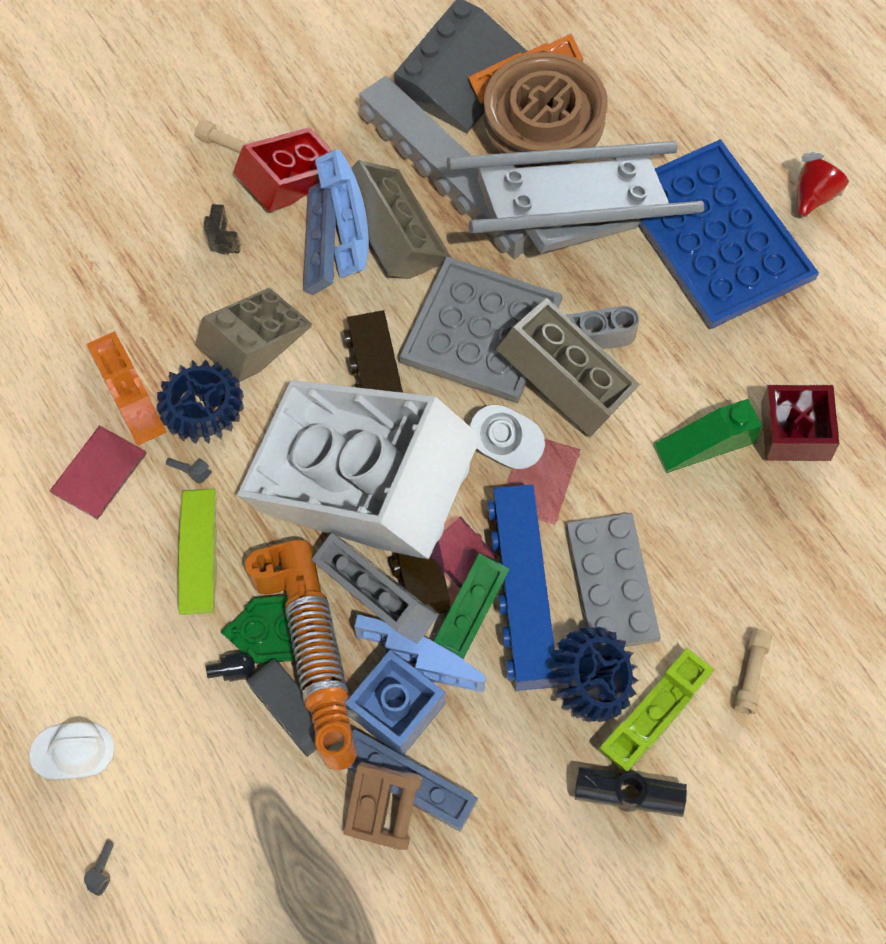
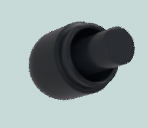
M245 652L226 654L225 657H220V663L206 665L208 679L223 676L224 681L229 680V682L247 679L253 674L255 669L253 658Z

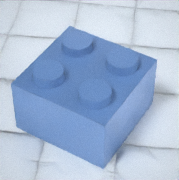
M389 650L346 701V709L350 718L387 747L404 756L445 706L446 697L444 690Z

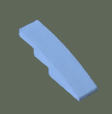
M360 614L357 615L354 626L357 638L385 644L386 654L391 650L407 663L416 664L415 669L432 682L484 693L485 675L455 653L424 636L416 644L396 632L384 621Z

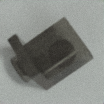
M212 204L210 216H205L204 233L206 234L210 251L220 254L240 253L241 246L238 233L227 231L228 220L224 205Z

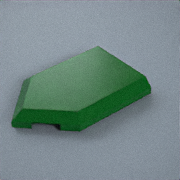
M287 595L253 598L246 605L245 610L221 631V634L239 650L249 654L256 664L268 663L272 659H275L277 662L295 661L294 648L292 647L293 642L291 641L292 635L288 627L289 621H287L285 604L288 601Z

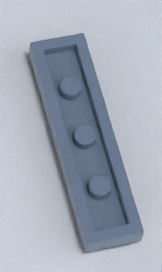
M320 182L308 189L304 291L311 295L332 285L334 279L336 215L331 190L321 189Z
M353 730L352 736L357 748V756L354 763L347 769L356 773L357 765L360 762H365L402 773L407 772L420 775L422 777L421 788L416 790L413 806L461 832L478 802L477 797L358 730ZM393 785L391 793L400 798L402 787Z

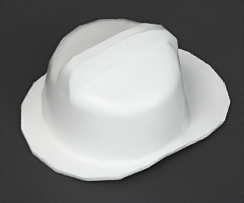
M501 405L486 406L473 417L470 427L481 436L476 448L483 454L515 469L528 468L536 464L542 457L545 448L544 434L540 427L531 419Z
M88 722L59 724L48 727L38 734L31 745L29 753L30 763L35 772L45 779L60 780L97 775L109 765L114 754V743L107 729L98 724Z

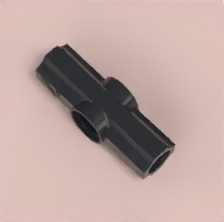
M579 767L574 800L616 806L626 812L641 810L683 817L687 797V784L645 778L636 772L621 774ZM625 785L635 786L640 796L636 799L626 798L621 788Z

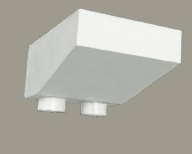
M291 380L237 496L263 514L328 534L333 533L338 537L377 549L429 559L435 544L443 534L444 522L459 487L468 475L470 461L481 436L436 396Z

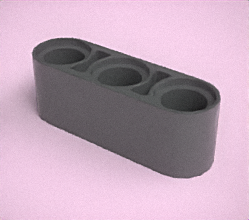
M272 659L246 679V683L303 754L308 757L317 750L311 712L305 708L301 689L275 659Z

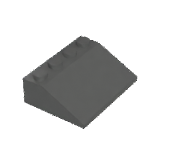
M455 0L394 72V83L423 111L468 134L484 114V104L480 105L468 77L521 52L523 54L527 50L483 9L465 0Z

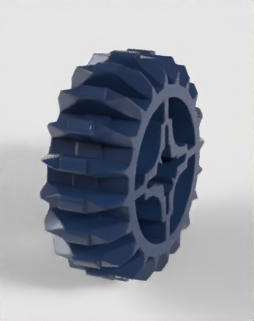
M205 359L201 366H197L196 362L192 360L190 368L185 369L184 366L180 365V373L169 372L168 377L170 381H162V391L157 392V399L159 401L157 410L161 414V421L165 427L168 426V430L172 435L178 433L179 438L183 442L190 436L191 441L195 444L200 437H204L205 442L209 444L210 436L216 434V437L222 438L223 429L232 432V422H239V412L244 409L242 401L244 394L243 390L240 389L239 380L236 377H232V372L228 368L222 370V366L218 362L210 367L209 362ZM195 396H198L200 401H204L206 408L203 407L201 402L197 403ZM221 405V407L215 413H213L215 408Z
M587 626L580 628V630L571 631L566 635L565 639L557 643L559 650H555L551 654L556 663L548 667L555 672V678L549 681V683L557 685L558 690L554 697L563 698L561 708L571 709V717H582V720L586 722H604L621 715L623 709L631 706L628 698L636 695L631 686L639 681L633 676V671L638 666L631 664L630 657L634 652L624 650L626 641L617 640L616 632H606L605 627L593 628Z

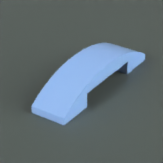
M335 149L315 160L321 189L331 190L342 244L334 248L339 277L344 278L365 270L369 237L367 216L360 188L346 158L340 150Z

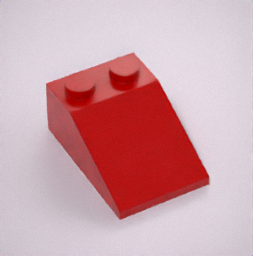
M308 127L243 145L233 172L262 205L271 212L294 204L308 194L310 187L320 182L315 159L332 150Z

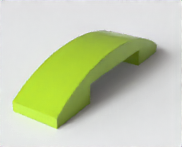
M686 648L640 705L602 744L599 751L624 772H629L669 728L715 669L689 648Z

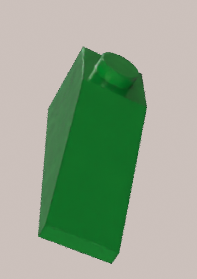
M745 399L716 409L654 443V448L667 474L755 444L762 425L749 399Z

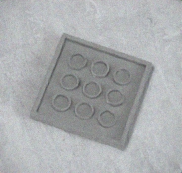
M446 257L400 355V363L518 403L528 379L499 353L496 348L510 330L546 297L559 308L562 294Z

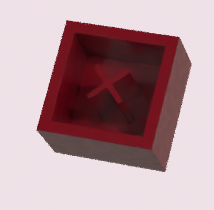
M767 385L761 401L766 461H831L840 444L834 386Z

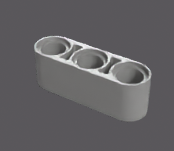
M618 306L566 315L602 349L627 346L636 338L639 315L635 309L629 306ZM620 324H624V325H627L628 327H627V328H623V327H620L619 325H620ZM589 329H594V330H597L598 332L592 333V332H589L588 330H589Z

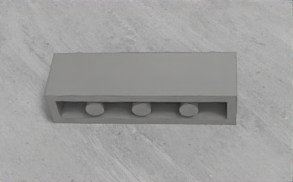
M333 533L329 535L311 559L396 632L416 644L419 643L438 617L436 613L361 552Z

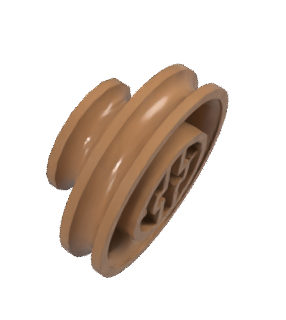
M537 52L519 56L500 67L491 77L486 87L484 96V125L487 135L501 153L595 147L601 139L605 128L608 105L606 89L599 76L589 66L571 56L553 52ZM575 161L537 163V164H524V165L532 166V167H536V166H550V165H563V164H570V163H573V162H575Z

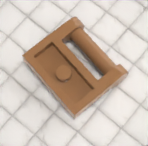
M360 762L356 769L343 835L398 850H407L410 836L407 833L416 790L421 788L422 777L414 773H402ZM394 785L402 787L394 831L389 832L384 830L392 786Z

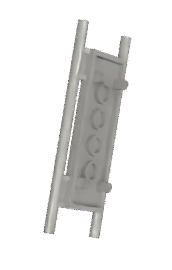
M676 141L448 157L446 161L448 170L477 168L478 170L477 180L491 219L470 220V233L703 213L704 211L703 201L669 203L649 158V155L676 153L678 149ZM614 158V161L523 168L514 167V165Z

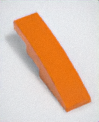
M572 33L548 45L544 43L523 54L521 52L469 76L468 79L480 105L484 104L485 90L494 73L504 64L519 56L537 52H553L568 55L583 62L584 59Z
M111 332L87 343L86 345L137 446L166 433L164 424L116 332Z

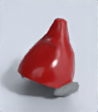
M816 152L806 153L802 156V161L805 163L800 171L797 183V212L802 217H807L814 209L835 197L842 196L849 183V179L839 168L823 160L824 155Z

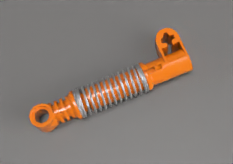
M292 540L258 549L247 557L245 569L254 589L259 593L273 594L285 590L287 592L288 601L285 604L287 621H289L288 627L292 635L291 641L293 642L292 647L294 648L295 661L297 662L296 668L300 676V689L303 690V703L305 708L311 712L314 723L315 745L324 764L329 769L335 771L344 770L354 763L357 756V748L354 744L346 709V701L349 699L348 687L344 679L345 673L341 665L342 659L338 651L339 646L335 637L336 632L334 631L333 618L331 617L328 599L321 592L316 564L311 560L314 557L312 545L306 540ZM282 565V570L277 571L276 566ZM334 743H344L339 750L329 751V748Z

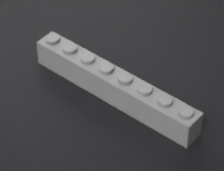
M384 76L359 93V112L362 118L378 128L380 135L385 140H390L397 147L402 157L405 159L409 158L416 165L417 170L422 176L430 178L435 183L437 190L442 195H447L454 202L460 213L467 214L472 220L491 219L477 180V168L447 169L446 161L448 157L471 156L460 144L387 76ZM525 229L482 232L487 233L494 240L495 245L501 252H506L513 259H516L535 245Z

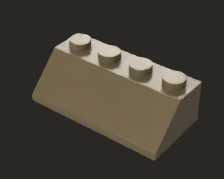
M358 160L351 169L360 188L365 206L369 245L377 253L384 271L389 276L411 279L443 265L446 257L452 258L399 169Z
M547 297L520 320L496 348L499 353L589 437L604 424L640 385Z

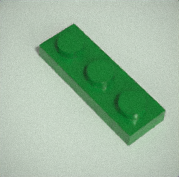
M478 553L433 642L464 659L510 568Z

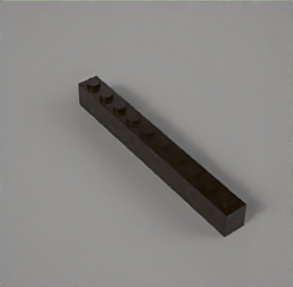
M380 310L347 317L349 329L343 330L346 348H353L354 356L349 357L352 376L358 375L360 383L355 384V387L403 393L385 311ZM435 544L429 559L397 553V557L392 558L395 578L402 577L404 588L434 613L449 612L450 597L438 544Z

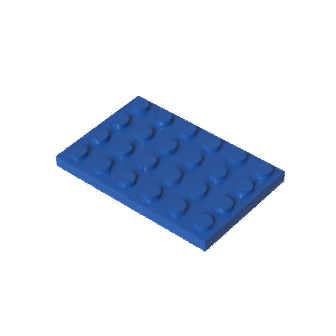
M721 139L655 168L669 203L703 201L704 203L703 213L640 218L641 222L639 225L711 329L817 279L819 272Z

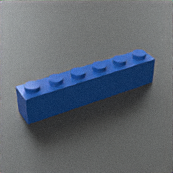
M534 485L494 488L493 500L487 501L489 520H495L497 530L491 531L493 551H499V563L510 568L503 581L504 594L498 595L500 615H507L508 627H502L504 648L510 647L512 660H506L508 681H514L515 692L557 688V685L549 683V681L555 678V672L548 668L551 664L556 663L551 656L555 651Z

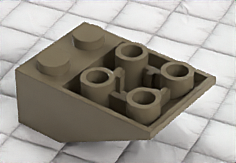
M267 288L204 316L195 345L215 363L218 362L223 370L228 368L232 372V377H236L241 382L261 372L311 328L312 323L271 288Z

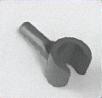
M172 458L166 460V465L187 473L198 484L204 482L212 473L208 469L209 465L200 458L192 466Z
M110 841L105 842L94 868H90L84 876L87 889L97 896L103 894L110 882V878L102 873L114 846V843Z

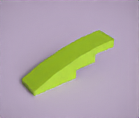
M215 489L182 491L179 538L180 615L214 613L217 577V526L215 521L217 495Z

